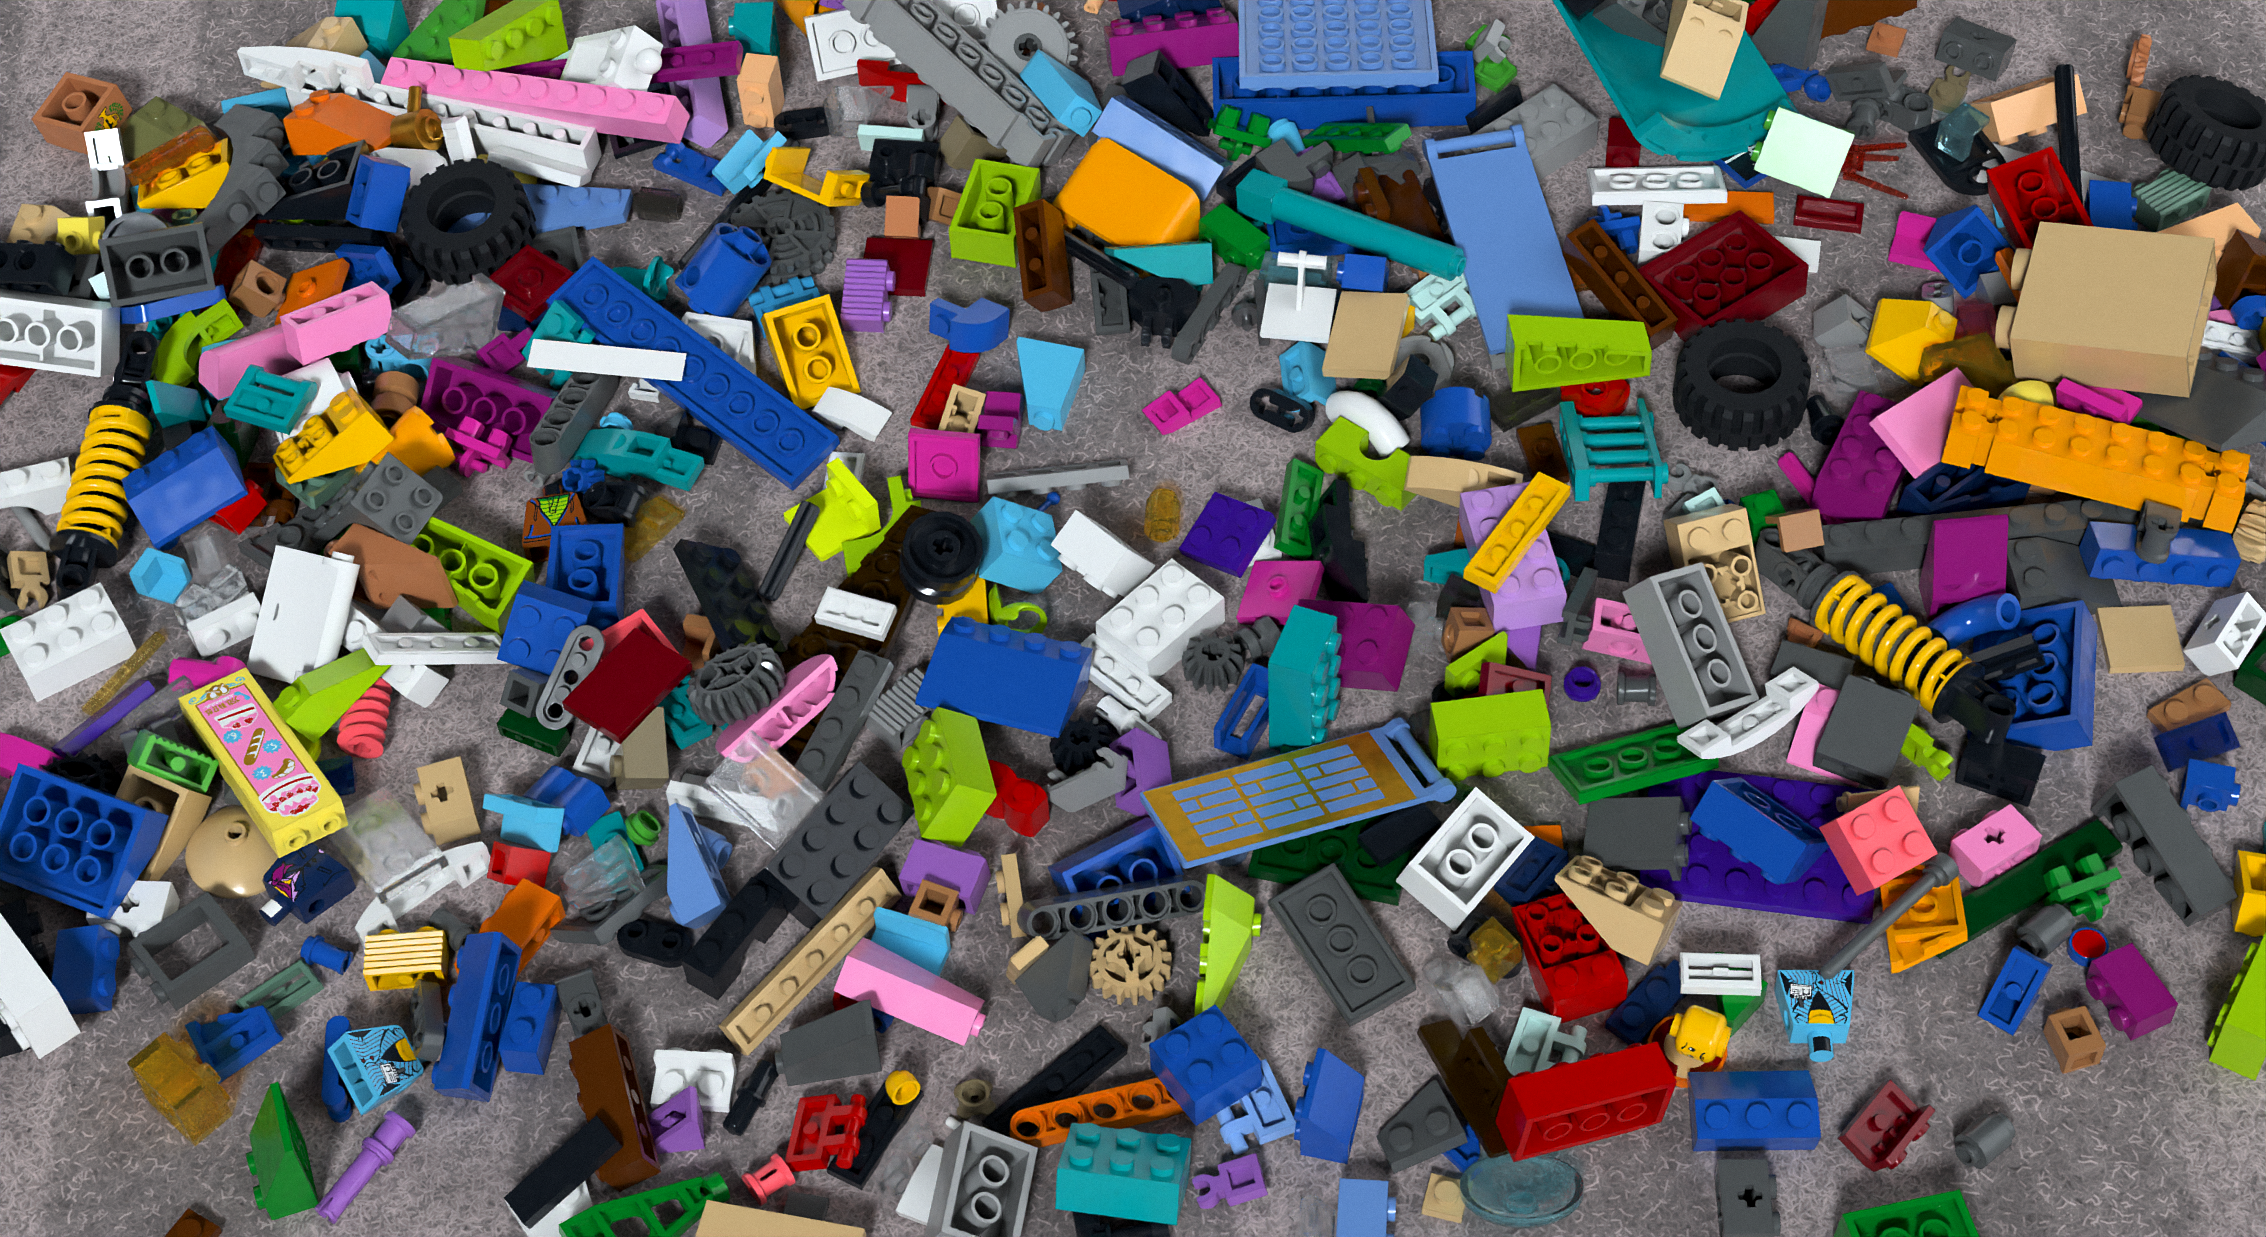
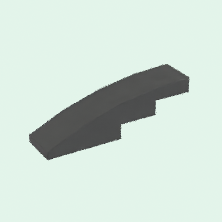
M1085 229L1086 243L1105 253L1104 247H1115ZM1089 266L1096 335L1130 333L1126 288Z

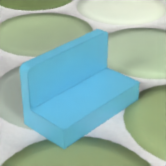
M285 87L221 101L224 114L235 104L274 113L278 119H283L292 112Z
M1299 341L1281 354L1279 361L1283 391L1309 404L1316 400L1326 405L1329 396L1337 392L1335 377L1323 376L1322 366L1326 351L1310 342Z
M485 793L482 808L503 814L500 834L502 839L550 853L558 851L565 808L514 794Z
M876 907L874 912L876 930L871 941L939 976L951 951L948 928L896 911Z

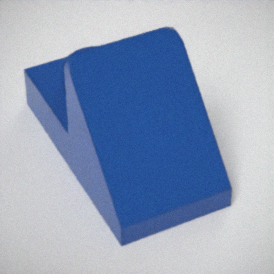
M2019 946L2013 947L1978 1016L2013 1036L2041 996L2038 992L2053 965Z

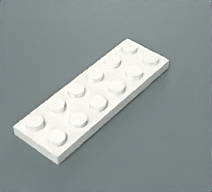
M931 0L976 41L977 39H983L979 35L981 27L989 29L986 25L987 18L990 17L996 20V0ZM846 8L803 17L817 82L858 73V59L890 62V66L902 63L896 58V53L873 37V32L869 30L870 25L868 23L861 24L855 21L850 15L851 12Z

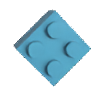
M993 496L970 520V523L975 526L982 539L983 555L978 570L979 578L1032 594H1038L1063 571L1061 561L1057 559L1060 555L1059 551L1051 546V543L1056 538L1052 515Z

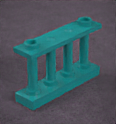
M1637 398L1636 415L1583 418L1582 414L1576 413L1574 401L1559 402V435L1575 501H1589L1590 487H1595L1596 483L1650 481L1654 498H1662V484H1668V464L1661 461L1653 433V411H1647L1644 398ZM1636 429L1637 431L1631 433L1587 434L1586 432ZM1641 447V449L1591 451V448ZM1644 463H1645V466H1646V467H1625V468H1601V469H1595V466H1596V465H1620V464H1644Z

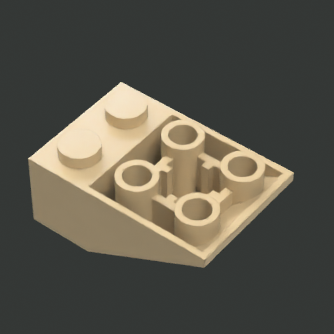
M1673 0L1660 77L1718 101L1745 29L1749 3L1742 0Z
M1731 503L1663 520L1669 552L1675 570L1703 562L1728 623L1766 614L1745 507Z
M1576 855L1555 877V882L1612 950L1647 966L1666 946L1683 906V903L1674 899L1675 897L1672 893L1661 888L1651 889L1646 887L1629 873L1613 872L1603 867V863L1600 860L1591 856L1584 855L1580 857Z

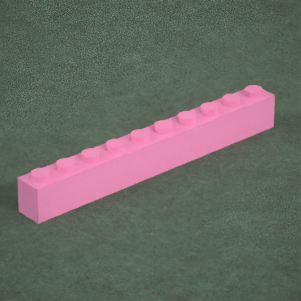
M396 57L390 58L380 83L409 90L410 86H419L422 88V93L596 128L597 133L680 144L690 117L679 99L674 95L491 70L458 69L454 65Z

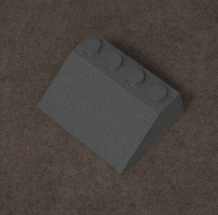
M2201 347L2189 398L2135 391L2127 392L2142 400L2143 406L2136 416L2219 452L2266 441L2265 371L2242 366L2234 358L2220 357L2212 354L2213 351L2209 348Z

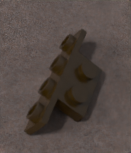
M1451 1020L1420 1026L1417 1035L1487 1156L1495 1158L1509 1154L1495 1120L1508 1079H1511L1513 1074L1507 1069L1498 1053L1496 1045L1490 1040L1483 1026L1469 1029L1464 1040Z

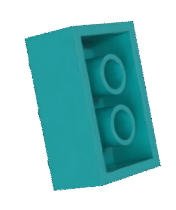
M1072 1123L1057 1167L1055 1209L1177 1225L1189 1180L1192 1138L1179 1137L1171 1133L1154 1134L1139 1132L1132 1128L1116 1129L1101 1127L1093 1123Z

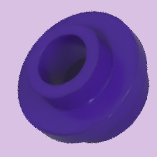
M1581 666L1572 669L1566 675L1563 688L1566 695L1572 700L1588 702L1599 695L1601 682L1594 670ZM1579 683L1586 684L1588 687H1578L1576 685Z

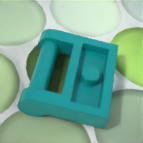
M251 364L246 369L223 410L226 417L290 435L308 402L314 400L317 393V384L305 379L300 382L265 372L263 367ZM260 384H261V385H264V386H267V387H271V388H274V389H278V390H281V391H285V392H288V393H292V394H294V395H293V397H291V396H288V395H284V394H281V393H277V392H274V391H270V390H267V389H263V388H260V387H258V386H260Z

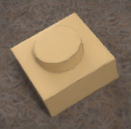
M1431 1173L1421 1214L1462 1223L1471 1182Z

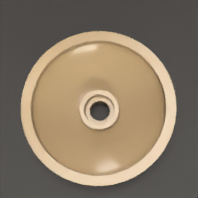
M239 805L227 806L207 817L190 837L185 854L186 867L193 882L203 891H208L213 896L227 899L246 898L266 891L262 881L263 876L278 859L277 854L245 808Z

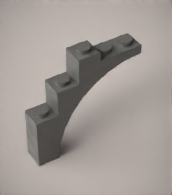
M235 104L214 124V127L223 138L228 137L230 140L233 154L232 162L223 184L202 214L193 222H202L209 258L220 250L256 214L264 215L286 194V191L276 178L290 166L279 152L289 140L285 127L274 113Z

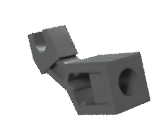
M1405 151L1394 155L1368 157L1358 152L1332 168L1338 184L1348 199L1353 196V183H1357L1358 168L1371 167L1377 181L1379 175H1387L1399 184L1406 182L1403 177V173L1406 170H1413L1416 176L1423 173L1413 154Z

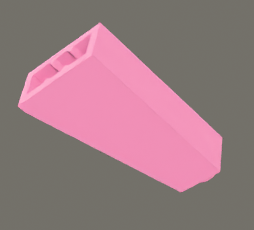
M864 937L847 955L833 990L858 1002L870 1000L871 1006L877 1010L965 1046L971 1035L978 1037L986 1019V1015L980 1013L985 1002L984 1000Z

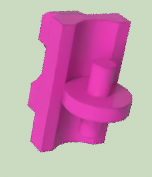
M465 416L456 430L448 427L444 434L446 439L453 441L454 448L465 452L462 454L457 451L454 454V461L460 463V475L467 478L475 470L481 473L487 471L488 465L481 462V460L507 469L512 461L506 455L513 439L507 433L493 428L486 442L480 441L479 438L485 427L482 423L468 416Z

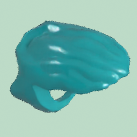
M659 255L652 259L647 270L626 266L612 268L614 272L656 303L665 300L669 292L666 281L674 274V269L665 264L663 257Z

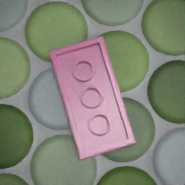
M1958 367L1878 415L1869 423L1914 479L1941 462L1960 386L1964 385L1974 388Z

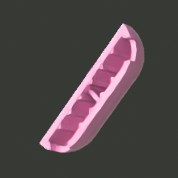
M821 654L814 656L787 673V678L784 680L785 687L778 691V698L769 702V707L760 709L757 715L752 714L745 721L741 719L733 725H728L721 733L715 745L719 754L737 764H750L773 749L778 750L832 700L835 694L833 692L836 681L835 671H838L832 655Z

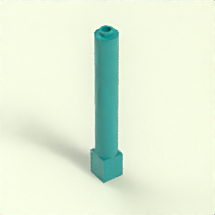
M1253 168L1236 186L1238 213L1272 225L1276 220H1280L1448 281L1454 280L1456 276H1461L1466 267L1463 249L1290 189L1288 188V180Z

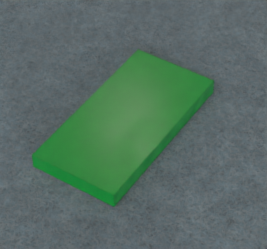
M1674 723L1551 755L1548 757V768L1579 805L1600 800L1601 798H1608L1719 768L1718 758L1701 759L1679 744L1677 736L1691 727L1679 730L1677 724Z

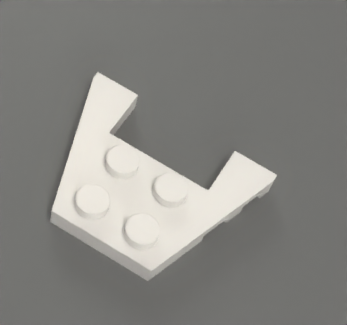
M693 312L685 313L681 319L683 323L757 376L755 335L752 321ZM642 378L637 384L633 383L628 391L631 399L657 403L660 402L663 395Z

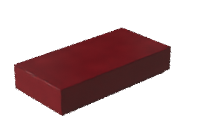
M1797 195L1793 225L1861 234L1864 203Z

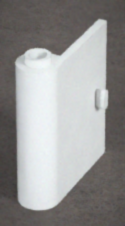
M276 545L247 662L250 673L293 683L299 676L338 659L360 565L353 563L355 556L333 551L331 558Z

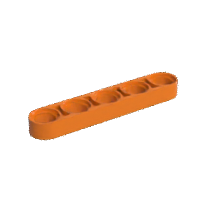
M1157 1077L1019 1110L1011 1118L1009 1133L1010 1138L1042 1148L1066 1142L1070 1127H1062L1055 1120L1062 1113L1073 1114L1077 1118L1078 1124L1093 1123L1101 1127L1122 1129L1185 1112ZM1138 1095H1146L1152 1098L1154 1105L1148 1109H1139L1134 1106L1132 1100ZM1100 1104H1108L1114 1107L1116 1114L1110 1118H1101L1095 1114L1094 1108ZM1023 1122H1031L1037 1125L1039 1132L1034 1136L1026 1137L1018 1133L1016 1128Z

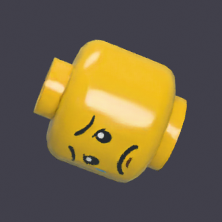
M1691 1005L1687 1008L1684 1015L1676 1013L1669 1035L1676 1037L1675 1049L1678 1053L1709 1063L1716 1056L1723 1057L1732 1028L1727 1026V1019L1723 1014L1699 1005Z

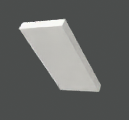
M1718 165L1586 169L1587 186L1592 206L1605 204L1643 205V201L1679 204L1727 203L1728 192Z

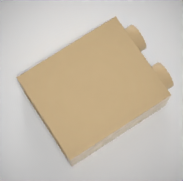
M2040 221L2033 249L2017 248L2015 251L2011 269L2012 290H2020L2021 295L2018 307L2002 305L1996 324V347L2011 349L2015 378L2060 383L2065 378L2084 386L2189 398L2217 282L2215 238Z

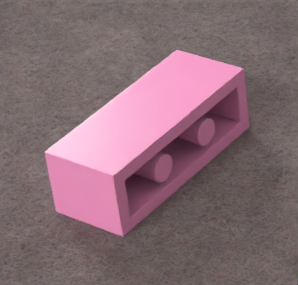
M373 281L280 316L287 351L302 365L312 364L336 352L350 350L356 344L369 339H377L384 333L395 329L389 294Z

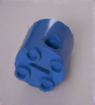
M721 222L716 224L675 279V284L690 298L688 305L695 312L705 314L707 311L715 316L732 318L769 269L772 260L762 239L755 231L746 226L738 228Z

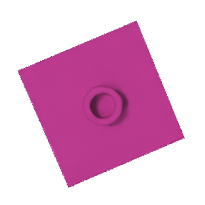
M910 428L908 432V488L911 489L912 497L978 503L980 496V434Z
M1255 561L1236 616L1238 622L1245 625H1254L1257 619L1268 616L1276 625H1285L1293 606L1298 605L1299 599L1315 600L1325 570L1322 562Z

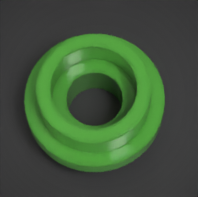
M640 810L637 814L632 813L626 818V832L633 842L638 845L652 846L658 841L661 825L652 814Z

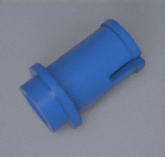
M321 935L316 937L309 936L303 943L300 952L301 957L305 958L307 964L313 965L317 963L336 971L340 975L346 972L354 957L353 952L325 942V938Z

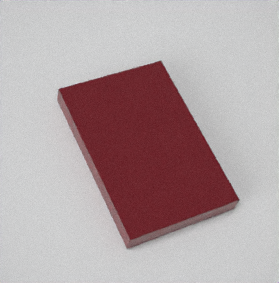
M634 628L562 701L563 708L621 744L693 669L692 663L644 632Z

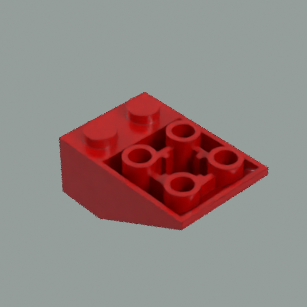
M1565 892L1511 908L1518 934L1523 941V950L1534 986L1546 1014L1560 1017L1561 1023H1565L1619 1007L1627 999L1629 980L1615 950L1610 948Z

